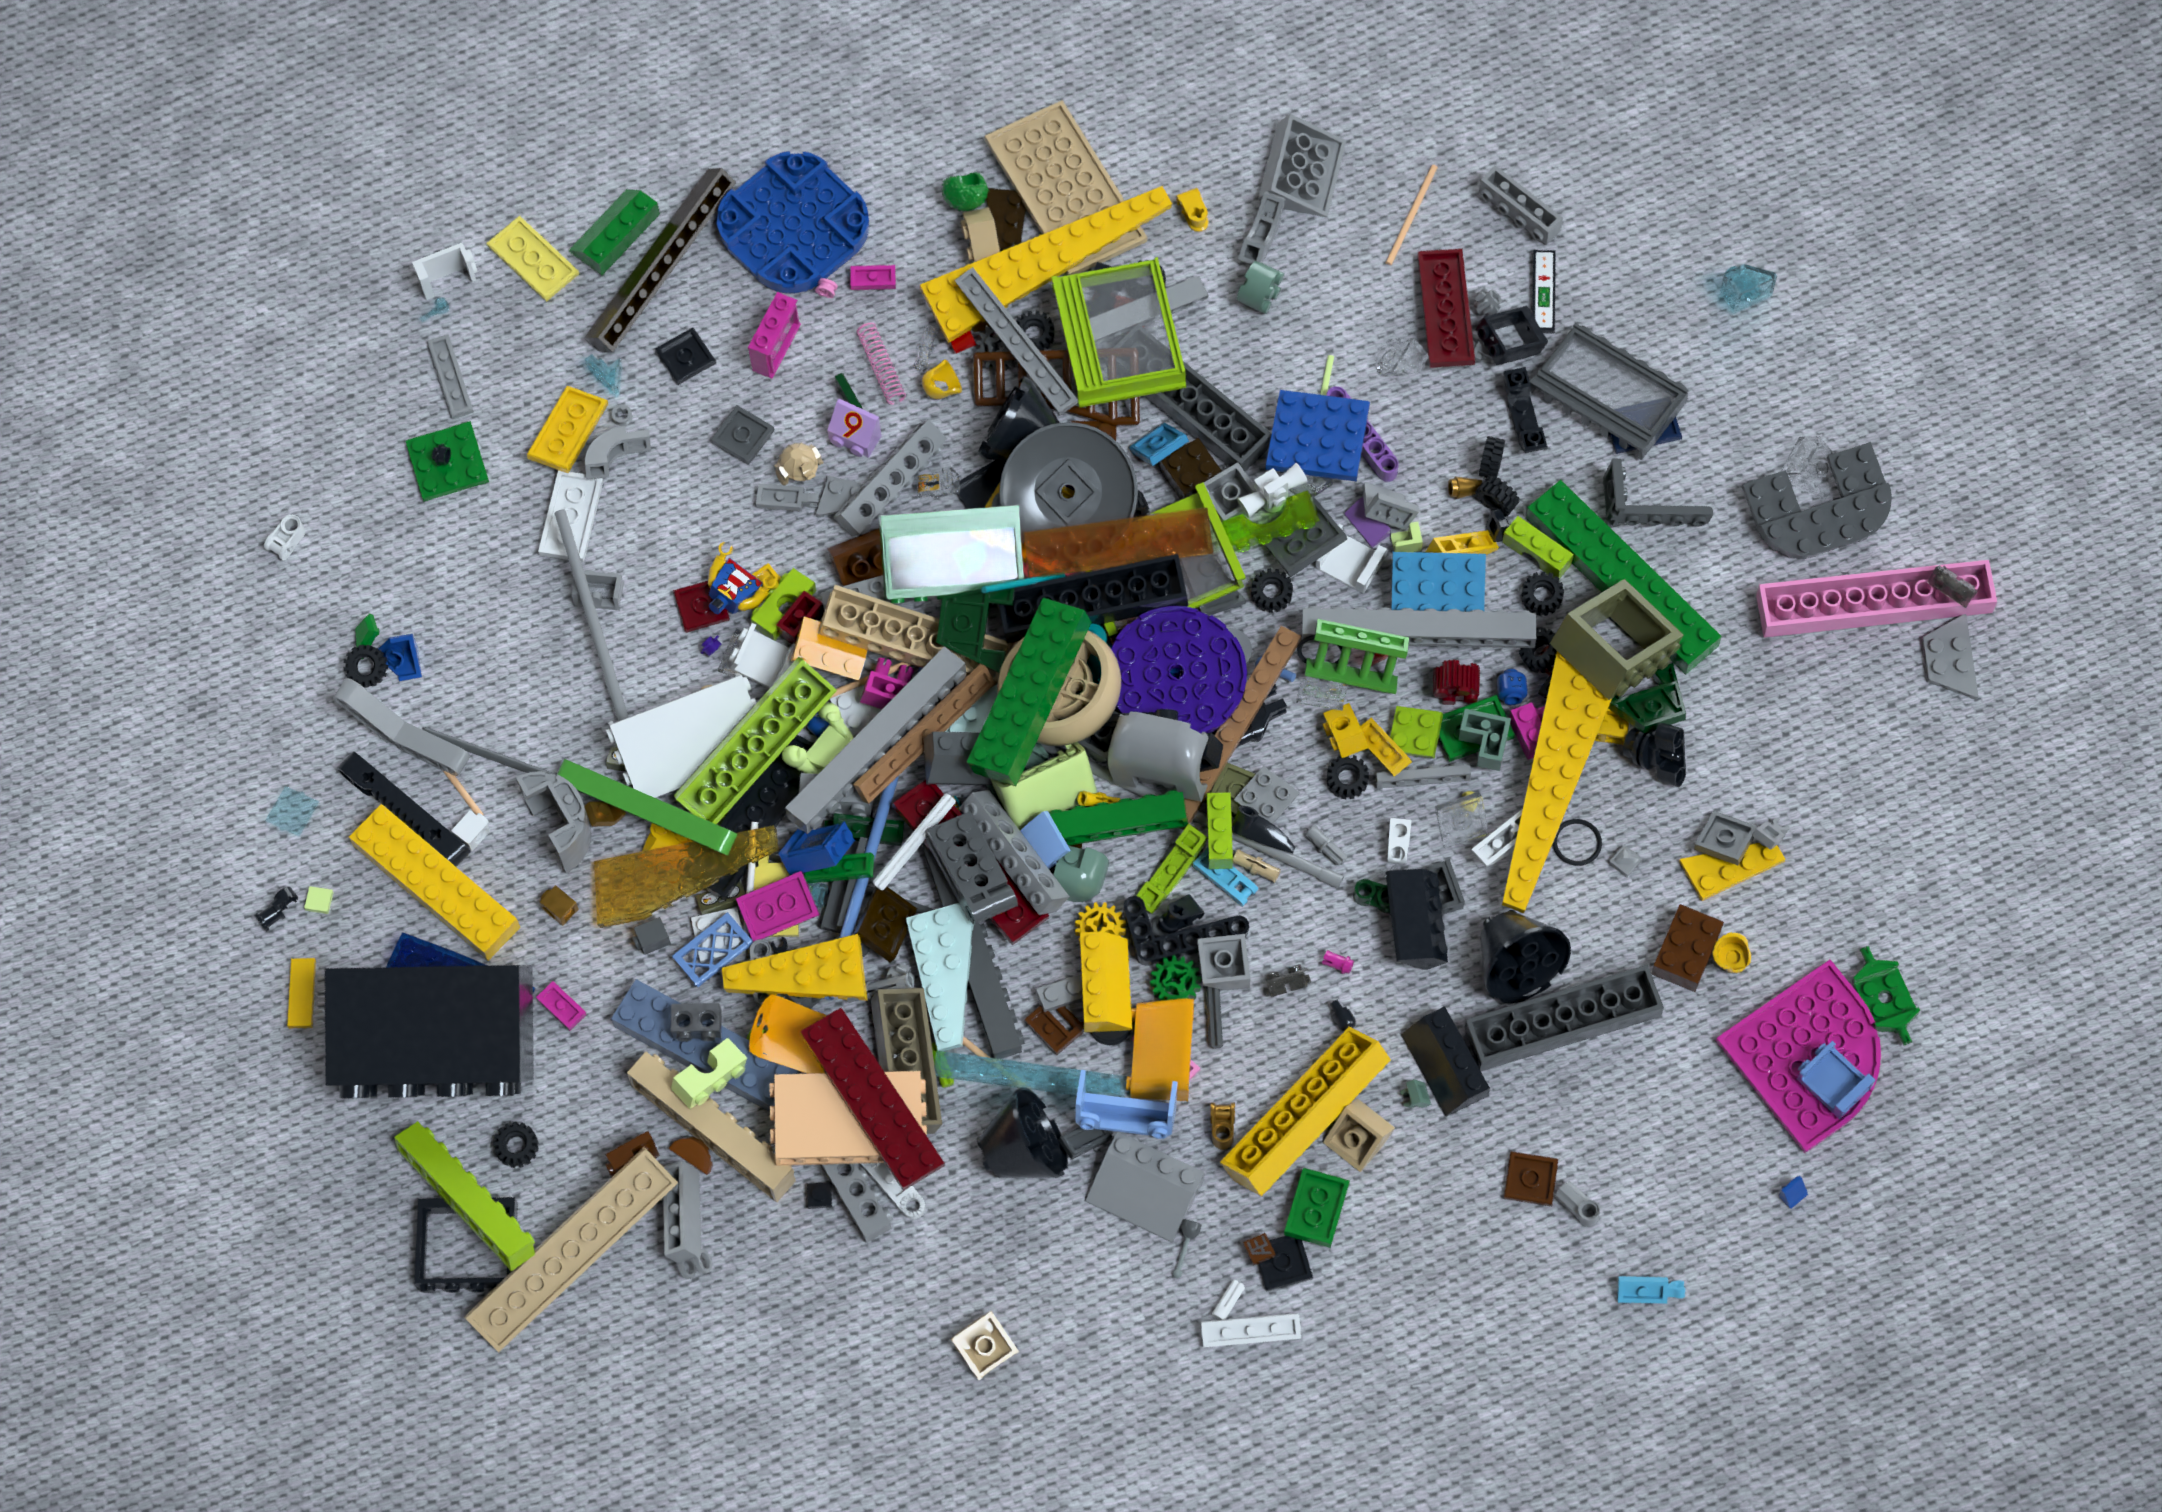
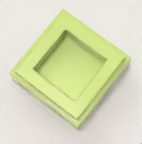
M309 886L304 906L305 911L328 914L334 893L333 890Z

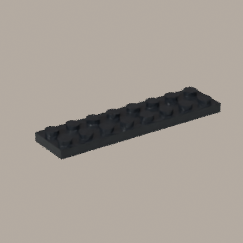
M797 734L787 747L790 745L799 746L805 749L807 753L814 743ZM781 752L733 805L720 824L721 827L738 834L729 855H724L705 846L686 873V879L726 901L748 869L751 822H758L757 856L758 849L763 848L785 816V807L799 794L801 773L804 772L787 765L782 759Z

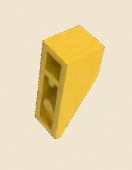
M1488 530L1433 538L1425 552L1488 555L1497 551L1499 546L1493 541Z

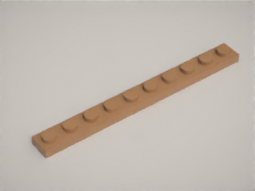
M1283 626L1279 628L1248 679L1238 708L1216 732L1215 737L1224 745L1220 765L1217 769L1200 772L1201 784L1206 783L1208 785L1202 802L1185 798L1188 824L1194 819L1206 799L1207 793L1212 789L1299 642L1302 640L1301 635Z

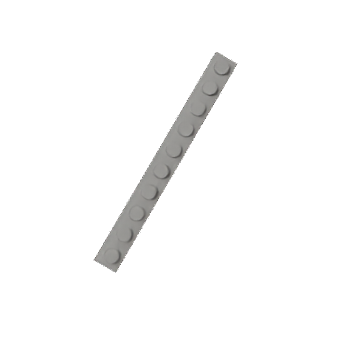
M1318 606L1303 608L1302 639L1315 635L1317 619L1409 637L1408 645L1535 648L1536 613H1530L1529 611H1518L1517 613H1507L1504 610H1496L1494 612H1484L1482 610L1461 612L1458 609H1450L1448 611H1437L1436 609L1414 611L1411 608H1403L1401 610H1391L1389 608L1368 610L1364 607L1344 609L1343 607L1321 609ZM1310 640L1306 643H1320V641Z
M944 646L785 807L787 818L807 834L812 829L816 830L822 824L823 818L828 813H833L844 797H848L855 790L853 784L935 707L939 700H943L955 684H960L966 676L965 662Z

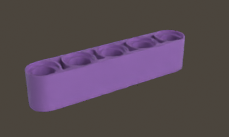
M1339 386L1331 387L1326 395L1351 399L1348 393ZM1367 420L1365 431L1367 435L1364 437L1361 455L1382 481H1393L1398 474V460ZM1376 449V450H1379L1380 452L1377 453V454H1374V453H1371L1370 450ZM1389 466L1392 470L1387 471L1383 467Z

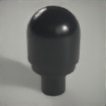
M1338 999L1330 1003L1331 1008L1335 1012L1332 1015L1334 1017L1333 1020L1339 1029L1345 1031L1348 1027L1354 1028L1356 1019L1350 1009L1342 1007Z

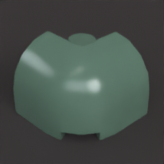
M1068 846L1071 851L1056 863L1054 877L1070 896L1067 899L1068 901L1084 902L1099 894L1103 887L1109 867V860L1097 850L1088 847L1084 850Z

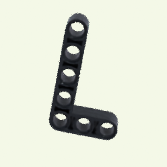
M1131 896L1125 900L1123 906V915L1136 959L1144 966L1161 963L1164 958L1172 960V956L1179 958L1199 952L1198 944L1192 946L1187 943L1186 939L1190 936H1195L1198 939L1211 938L1209 935L1210 931L1218 930L1222 936L1245 934L1246 938L1249 931L1248 920L1244 916L1238 915L1155 938L1144 901L1138 896ZM1131 904H1136L1141 910L1133 914L1127 908ZM1234 924H1241L1245 930L1242 933H1236L1233 931L1232 926ZM1142 926L1147 930V933L1139 936L1135 934L1134 929ZM1171 942L1175 944L1177 949L1173 952H1168L1163 946ZM1143 949H1150L1154 955L1151 958H1144L1140 952Z

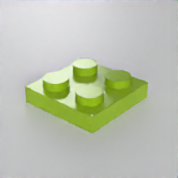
M1396 706L1390 738L1406 755L1434 759L1443 713Z

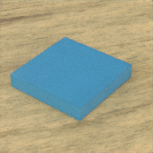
M1163 423L1132 444L1129 449L1133 455L1154 466L1189 442L1186 434L1167 423Z

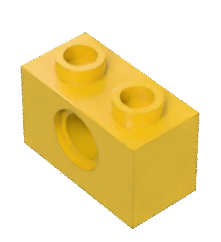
M1350 703L1323 713L1326 720L1325 723H1322L1327 736H1332L1329 738L1334 751H1339L1342 758L1368 748L1364 733Z

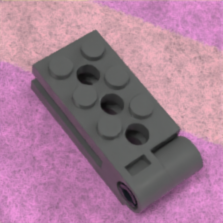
M970 811L928 829L926 842L967 919L973 925L1018 905L1014 891L1007 884V878Z

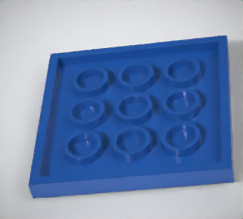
M1280 390L1266 470L1274 468L1275 471L1286 472L1297 463L1305 475L1357 482L1370 401Z

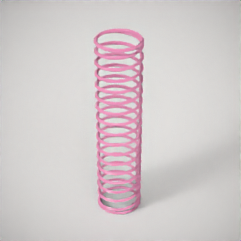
M871 322L865 323L856 332L865 349V353H867L869 362H871L870 364L886 397V401L888 404H894L892 403L894 401H889V399L895 395L900 396L904 394V397L899 399L903 401L906 394L903 393L904 389L899 384L900 380H898L896 371H894L892 366L893 364L890 362L891 359L888 358L887 350L884 349L885 345H882L883 341L878 336L879 332H877L876 325ZM869 324L874 325V327H870L864 330L862 333H859L861 328H863L864 326ZM871 329L869 331L870 333L866 334L865 336H861L864 334L865 331ZM878 333L877 336H873L867 340H863L868 335ZM877 337L880 338L879 340L873 341V342H871L870 344H865L867 341H869V340L872 339V338H873V339H875V338H877ZM881 342L880 345L867 349L871 344ZM883 346V349L869 353L873 348ZM885 350V353L879 354L876 357H871L874 353ZM887 355L886 358H882L877 362H873L875 358ZM889 359L888 362L875 366L879 361ZM888 363L891 364L890 366L885 367L880 371H877V369L880 366L887 365ZM889 368H893L892 371H888L883 375H878L881 371L885 369L888 370ZM895 372L894 375H891L885 379H881V377L885 374ZM894 376L897 377L895 380H891L886 384H882L888 378H893ZM899 381L898 384H894L889 388H884L889 383ZM897 385L901 386L900 388L895 389L891 392H886L891 387H896ZM902 390V392L888 397L892 392Z

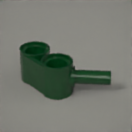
M1362 879L1356 883L1354 900L1357 904L1361 906L1370 905L1377 907L1383 913H1390L1389 903L1381 900L1383 897H1388L1387 885L1369 879ZM1368 890L1371 894L1369 896H1362L1359 894V891Z

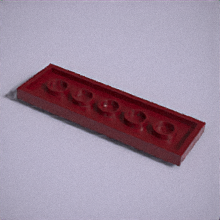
M1463 249L1418 251L1429 367L1475 365Z

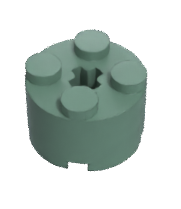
M1254 261L1245 275L1244 285L1241 284L1237 301L1267 314L1272 304L1270 302L1271 299L1276 300L1281 291V287H1278V285L1281 284L1285 274L1264 263Z

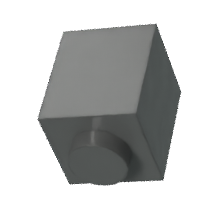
M661 917L634 927L636 935L632 938L637 950L642 948L644 955L671 945Z

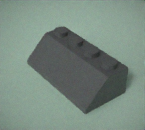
M932 732L924 737L926 784L993 785L990 778L975 774L967 764V760L980 733Z

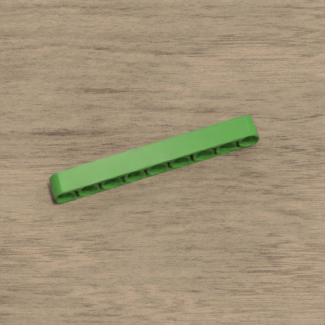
M563 760L557 775L568 780L582 793L724 855H729L738 835L726 828L569 760Z

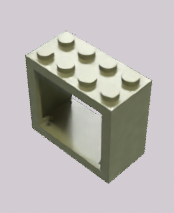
M1623 579L1569 612L1550 644L1610 700L1617 695L1621 697L1631 686L1635 688L1645 677L1649 679L1659 668L1661 670L1665 669L1671 662L1670 656L1680 648L1679 642L1684 635L1633 586ZM1611 617L1644 650L1626 661L1593 627Z

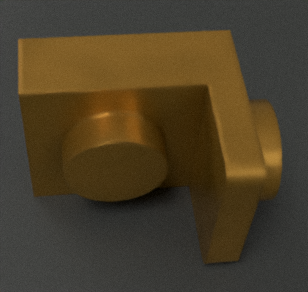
M603 801L588 802L584 806L592 827L613 826L626 815L624 810Z

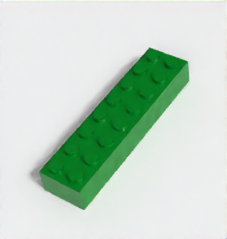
M1046 598L1042 599L967 760V764L975 774L1012 786L1017 785L1092 623L1085 610Z

